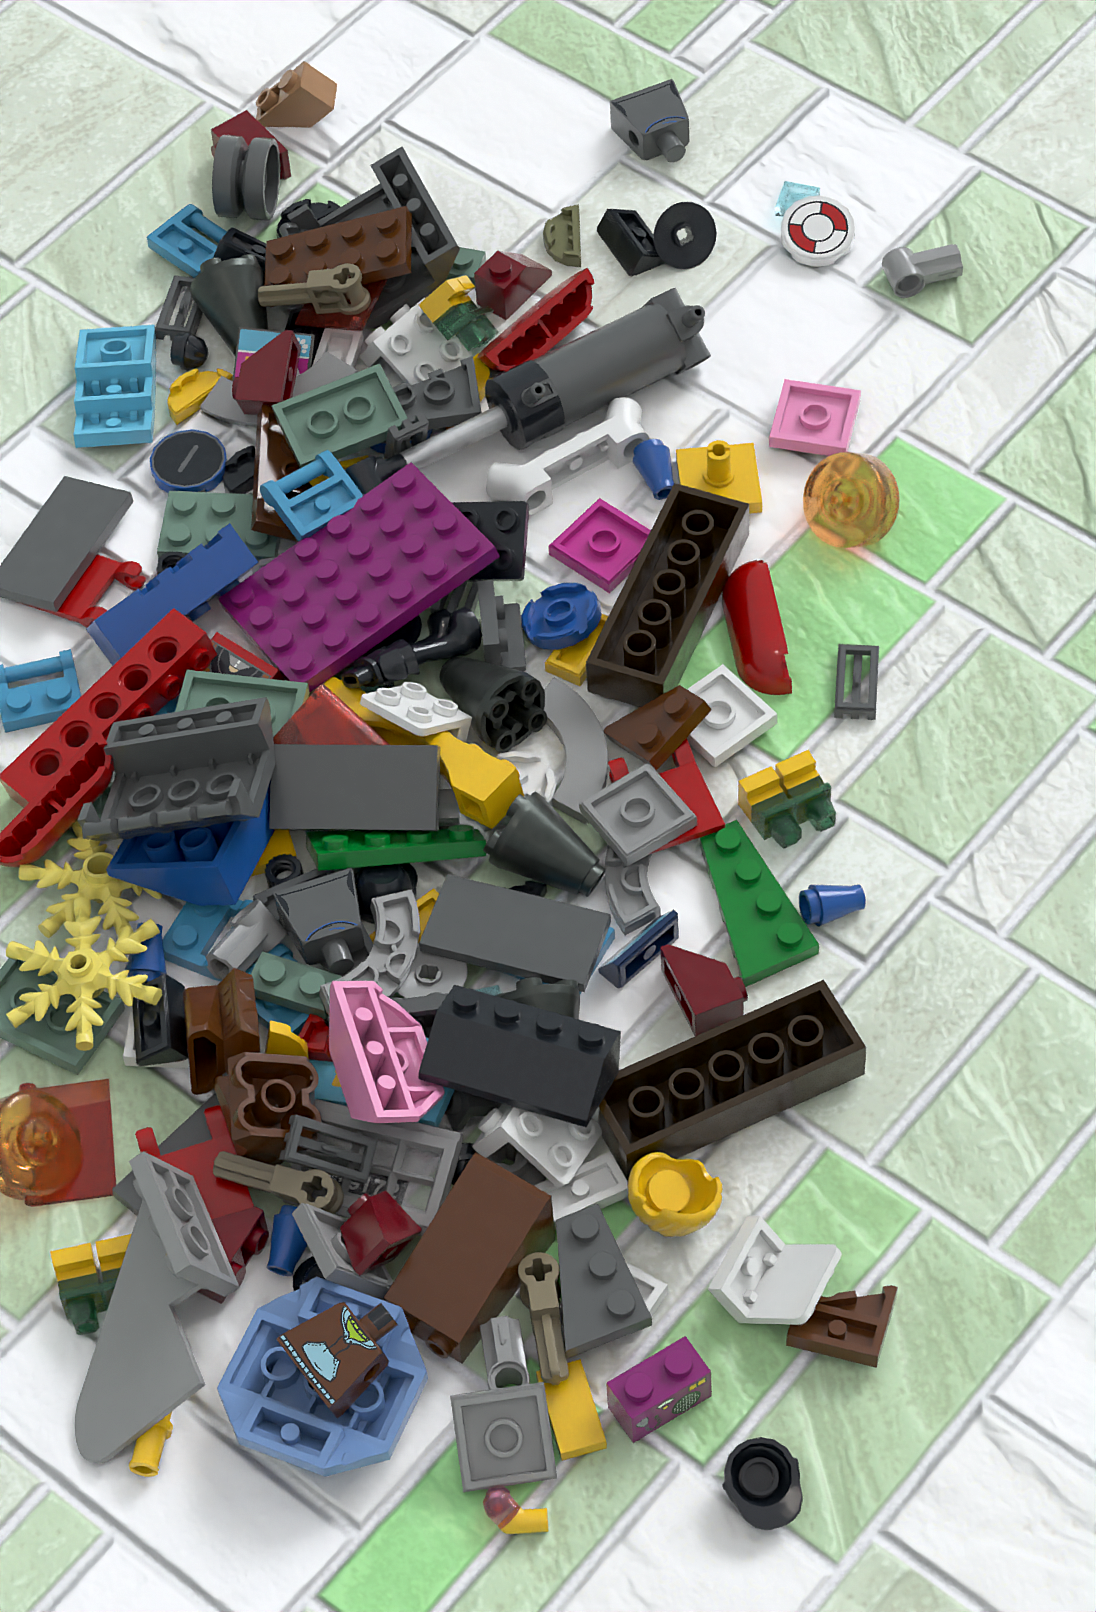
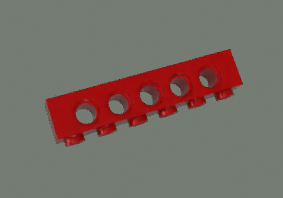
M173 608L0 773V782L9 796L24 808L97 731L107 740L113 722L154 716L170 700L176 698L181 692L186 671L205 670L211 663V660L217 655L207 633Z

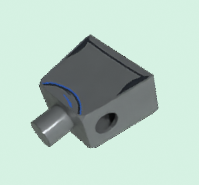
M673 79L610 101L611 129L642 160H649L664 155L668 162L674 163L683 158L686 152L685 146L690 142L689 117Z
M352 868L273 892L280 921L306 964L315 965L326 961L329 972L337 975L344 974L353 968L354 961L351 953L362 950L365 947Z

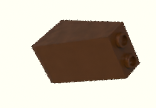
M475 1152L384 1296V1301L402 1307L411 1333L425 1341L426 1346L434 1354L444 1359L450 1356L463 1364L481 1340L480 1325L487 1323L491 1318L498 1317L520 1288L522 1283L518 1277V1267L522 1259L535 1252L546 1253L555 1241L552 1196Z

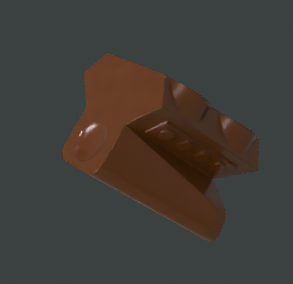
M233 968L218 985L190 987L183 992L191 1092L194 1095H201L214 1089V1078L223 1076L225 1072L228 1074L227 1058L243 1052L260 1053L258 1014L253 977L251 974Z
M243 1052L227 1058L228 1076L214 1078V1089L236 1153L239 1156L276 1166V1164L281 1165L284 1161L279 1158L281 1150H285V1135L290 1131L291 1125L288 1124L290 1116L299 1115L319 1122L322 1120L320 1112L315 1107L314 1090L318 1085V1073L305 1056ZM302 1128L300 1136L318 1141L316 1132ZM297 1146L296 1152L308 1149Z

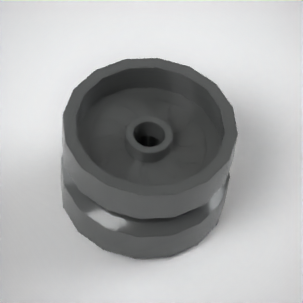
M222 135L216 146L212 171V197L215 213L218 217L237 218L245 208L250 219H272L277 206L280 186V152L275 138L255 137L248 146L242 136Z

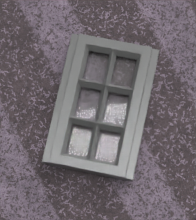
M315 1099V1107L320 1112L322 1123L378 1140L367 1184H359L330 1175L332 1179L341 1185L344 1192L343 1204L335 1215L350 1218L351 1216L347 1212L348 1208L363 1194L368 1193L371 1197L387 1191L422 1229L418 1236H423L449 1194L464 1135L459 1132L417 1122L372 1123L353 1119L347 1106ZM317 1133L319 1142L361 1155L364 1153V1147ZM308 1149L297 1152L356 1171L360 1169L358 1164ZM293 1163L291 1165L292 1169H296L299 1171L305 1172L311 1170L309 1168L296 1165ZM324 1187L321 1191L314 1190L312 1197L314 1199L317 1196L325 1197L327 1190ZM283 1199V1202H284V1203L291 1204V1205H295V1206H299V1205H300V1204H297V1203H294V1202H290V1201H287V1200H284V1199Z

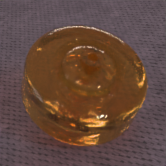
M840 452L824 458L811 471L803 491V510L809 527L823 542L838 548H858L877 543L890 531L899 510V489L893 473L880 459L865 453Z
M37 1089L21 1090L0 1098V1192L13 1199L33 1200L64 1188L73 1179L80 1166L83 1147L78 1123L70 1109L56 1096Z

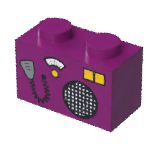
M686 1336L606 1383L608 1408L633 1443L712 1396L711 1370Z

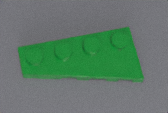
M737 819L725 824V828L718 832L700 837L701 852L712 888L717 896L719 911L727 929L732 954L738 965L739 977L745 987L819 954V943Z
M464 824L453 825L448 829H439V831H305L306 848L318 871L486 856V853L483 851L486 839L478 829Z

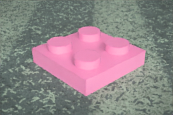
M784 379L769 436V447L846 459L860 404L861 390Z

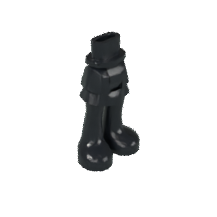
M462 607L452 613L444 608L431 613L427 620L429 636L411 644L403 639H399L386 647L383 646L366 657L357 659L353 663V669L342 673V682L347 688L382 686L406 679L410 674L419 675L418 666L426 662L471 654L477 651L481 645L482 632L478 619L466 607Z

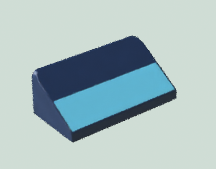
M673 909L654 919L598 968L599 974L616 988H622L661 954L660 947L667 944L671 945L679 938L678 913Z

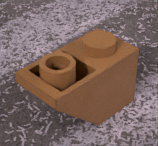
M303 61L294 70L286 71L280 81L272 88H266L260 93L256 101V106L258 107L256 119L264 127L311 128L334 110L337 83Z

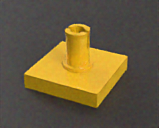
M716 440L709 443L707 447L676 449L679 484L748 503L749 514L762 513V496L754 442L729 445L725 441Z

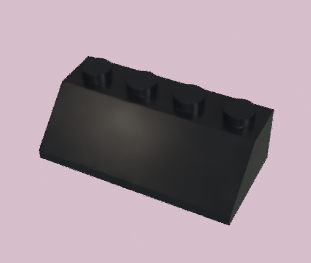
M454 985L436 1012L419 1069L418 1079L586 1128L619 1073L621 1031L479 992L471 988Z

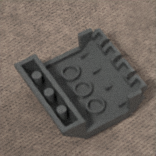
M403 146L370 165L380 182L377 186L320 220L316 219L307 204L287 215L291 223H284L279 228L282 237L407 206L412 215L411 273L362 285L370 293L371 303L365 311L359 314L323 313L326 322H337L341 328L377 329L390 321V318L405 304L412 308L445 282L460 251L458 244Z
M267 697L113 722L104 751L106 755H112L111 758L114 761L116 776L101 818H99L92 802L83 804L78 818L82 828L83 839L102 842L130 839L142 835L164 834L174 830L208 827L213 824L247 821L252 818H258L276 763L270 704Z

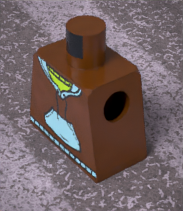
M341 1302L283 1333L276 1340L338 1419L387 1367L389 1360L376 1342L398 1326V1324L382 1303L358 1320L346 1303Z

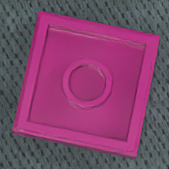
M599 498L548 546L549 555L606 592L611 593L630 574L651 530Z

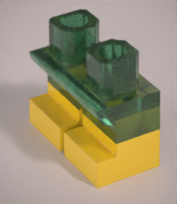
M467 275L446 280L418 305L447 341L458 338L469 352L476 347H483L499 332L487 318L494 310L490 307L478 308L468 296V293L475 286Z
M809 750L775 764V770L770 766L738 781L739 807L764 840L773 837L783 849L796 844L802 838V829L799 825L806 821H810L815 830L820 832L836 824V811L831 802V785L828 782H823L816 770V761Z
M132 1234L95 1242L103 1282H100L98 1264L91 1243L50 1251L59 1287L60 1300L67 1320L71 1319L77 1335L93 1333L100 1328L98 1313L108 1309Z

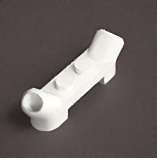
M615 398L609 402L606 418L603 423L586 432L577 434L573 439L554 449L545 451L524 465L493 463L489 467L487 474V495L491 500L525 501L529 504V515H533L553 504V489L605 461L610 460L617 469L629 464L634 457V448L641 442L650 439L649 435L640 426L642 417L641 407L630 398Z

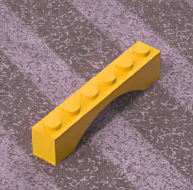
M332 676L307 700L306 707L324 695H329L346 724L355 726L373 745L440 746V774L450 784L460 813L490 829H493L506 816L509 807L519 794L524 796L519 779V771L508 760H499L485 753L478 745L473 743L467 744L455 738L449 731L427 736L415 735L360 705L362 694H366L360 687L347 688L342 680Z

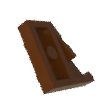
M678 685L606 726L603 733L610 741L645 764L649 762L657 771L712 709L705 700Z
M892 1285L883 1286L881 1294L857 1297L855 1290L839 1292L831 1297L820 1296L813 1314L805 1323L801 1325L790 1324L786 1346L877 1368L897 1298L898 1287Z

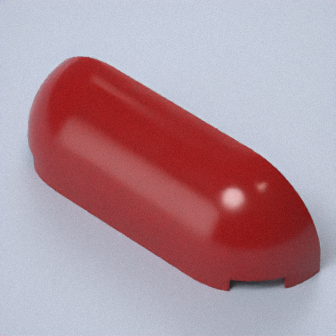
M585 268L546 294L491 341L478 354L477 358L490 369L504 373L525 361L534 360L546 354L591 313L593 306H591V285L595 283L590 270Z
M763 560L749 561L731 573L722 592V606L736 668L745 684L758 692L769 695L792 694V678L789 677L784 656L788 654V648L767 562L764 563Z
M99 731L83 745L1 831V866L20 867V865L32 864L39 860L78 820L83 804L90 802L93 804L107 789L113 777L114 761L111 758L112 755H106L104 746L107 745V740Z

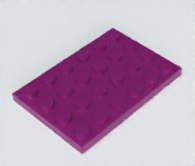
M410 462L358 499L354 507L348 512L330 519L327 526L309 538L297 542L218 598V601L224 611L271 664L279 669L286 681L308 683L310 693L500 556L496 547Z

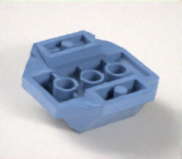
M315 1277L300 1285V1289L280 1296L256 1310L217 1390L240 1445L326 1477L390 1460L428 1381V1375L402 1307L320 1277ZM341 1302L346 1303L358 1320L382 1303L398 1324V1326L376 1342L388 1358L389 1363L345 1413L337 1419L317 1392L314 1391V1388L276 1338Z

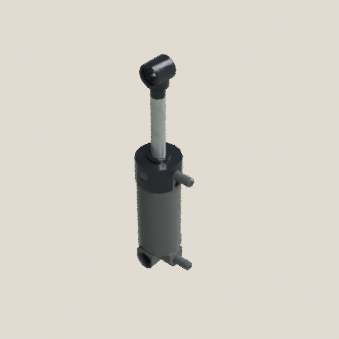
M676 288L665 291L651 298L641 308L534 360L525 361L498 376L488 379L485 384V396L489 410L386 460L381 456L377 458L375 455L353 464L345 469V471L364 496L410 462L420 470L499 430L511 446L517 450L525 449L534 442L547 438L563 430L565 426L608 406L609 402L615 398L626 397L673 373L679 375L710 358L711 354L699 333L704 326L705 310L700 305L685 306Z

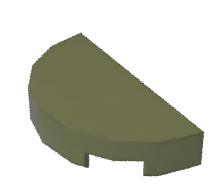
M579 204L562 208L559 215L545 222L543 230V242L546 252L555 261L572 267H581Z

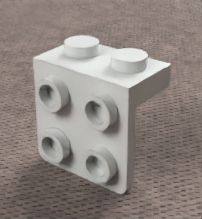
M424 297L412 308L407 304L400 308L390 318L393 325L386 331L380 326L364 340L368 347L361 353L359 358L369 368L378 359L383 357L405 383L414 385L429 379L428 373L440 368L443 372H447L461 366L460 360L471 357L472 351L445 320L432 323L418 305L425 299Z
M404 682L401 686L392 688H378L375 692L362 694L360 705L418 736L449 731L455 738L466 742L472 721L471 716L458 710L456 703L446 699H438L426 693L427 689L424 686L413 682Z
M501 1104L499 1109L494 1108L480 1122L478 1128L482 1133L472 1147L480 1155L487 1158L509 1142L555 1186L561 1188L571 1181L601 1136L602 1130L593 1118L585 1128Z
M747 1216L708 1290L738 1323L801 1325L813 1314L815 1306L829 1279L832 1277L842 1253L834 1244H785L761 1216Z

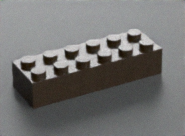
M674 483L586 661L588 692L641 707L678 686L718 602L724 585L749 536L748 503Z
M821 980L620 1069L592 1118L599 1124L602 1130L601 1136L628 1181L634 1164L647 1154L663 1152L671 1158L678 1159L864 1075L866 1046L826 982Z

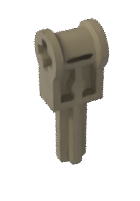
M342 264L334 269L309 271L307 283L261 286L258 289V301L262 307L312 303L317 314L341 312L345 315H356L369 307L371 296L368 290L362 286V273L358 266L354 264Z
M225 1151L220 1152L214 1161L213 1174L216 1177L272 1193L280 1199L297 1204H309L332 1214L340 1210L344 1201V1192L341 1185L322 1170L311 1169L303 1172L279 1164L273 1166ZM323 1187L327 1190L325 1197L317 1196L316 1199L312 1197L314 1190L321 1191Z
M535 1252L523 1258L518 1267V1277L522 1283L520 1286V1298L530 1312L541 1378L544 1383L559 1385L561 1381L567 1380L569 1376L558 1304L561 1296V1288L557 1281L559 1278V1265L557 1260L551 1255Z

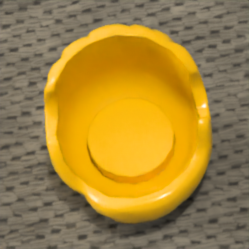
M653 1152L640 1158L631 1169L627 1188L628 1200L632 1210L643 1224L648 1225L652 1231L658 1232L663 1236L682 1237L698 1231L715 1217L722 1203V1183L719 1177L712 1178L707 1173L704 1164L698 1160L674 1159L663 1152Z

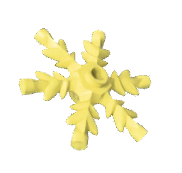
M77 820L72 825L77 838H70L67 840V843L80 851L75 853L74 856L85 860L83 867L79 870H73L69 863L65 862L62 869L53 861L46 859L44 861L45 868L31 864L20 865L19 880L32 881L39 879L40 881L36 887L40 889L58 884V890L65 888L71 883L78 886L77 893L62 895L61 898L65 900L64 902L53 904L46 909L47 912L54 915L38 925L40 932L45 937L50 938L64 922H75L74 900L80 897L88 898L99 904L104 902L98 912V915L106 914L102 928L108 930L114 926L117 937H119L125 926L131 927L130 921L139 919L136 913L125 908L132 905V902L119 898L123 890L132 888L140 897L143 889L156 899H161L162 894L110 877L106 869L114 856L105 852L107 844L99 845L100 841L83 839L82 828Z
M85 897L74 900L75 922L66 921L64 923L66 930L73 936V938L65 939V941L75 947V951L68 952L65 958H59L58 949L55 946L51 953H49L46 946L40 940L35 941L34 949L15 941H11L6 948V956L8 958L25 961L20 966V971L40 969L38 976H44L53 971L58 976L57 981L53 985L38 984L42 992L25 993L19 997L20 1000L26 1003L6 1014L13 1027L17 1028L23 1024L32 1014H35L36 1021H40L45 1016L50 1004L57 1009L60 996L71 994L75 997L76 1001L68 1007L66 1013L74 1012V1014L69 1019L65 1030L72 1031L77 1028L76 1048L82 1051L93 1048L92 1025H103L102 1018L93 1010L102 1006L93 998L99 996L105 988L108 989L111 1000L118 993L124 1004L129 1007L132 1006L134 997L156 1006L162 996L161 989L142 985L148 979V975L127 977L129 970L121 971L115 975L109 971L110 964L113 961L129 962L125 955L142 953L147 950V947L140 943L160 933L155 922L150 918L133 933L131 932V927L127 925L120 933L116 943L110 937L107 949L102 952H95L91 946L99 939L101 934L93 933L98 927L101 917L95 916L90 919L91 901Z

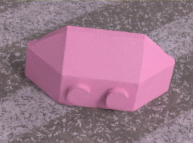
M332 981L330 985L329 1051L351 1118L372 1123L418 1122L443 1098L445 1093L443 1086L418 1079L419 1069L427 1045L421 1024L397 1002L382 994L383 989L374 981Z

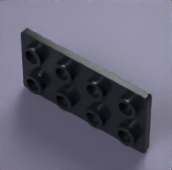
M525 501L451 502L496 547L500 556L465 582L486 580L522 581L525 575L529 504Z

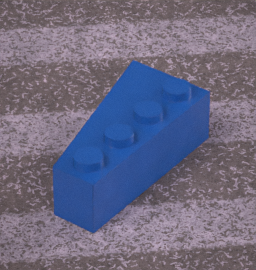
M229 523L219 530L205 546L202 543L179 560L175 567L166 568L145 584V588L142 590L137 589L95 619L86 630L113 666L173 608L185 617H189L192 622L196 621L212 609L208 604L209 601L218 595L223 596L240 583L239 580L259 562Z

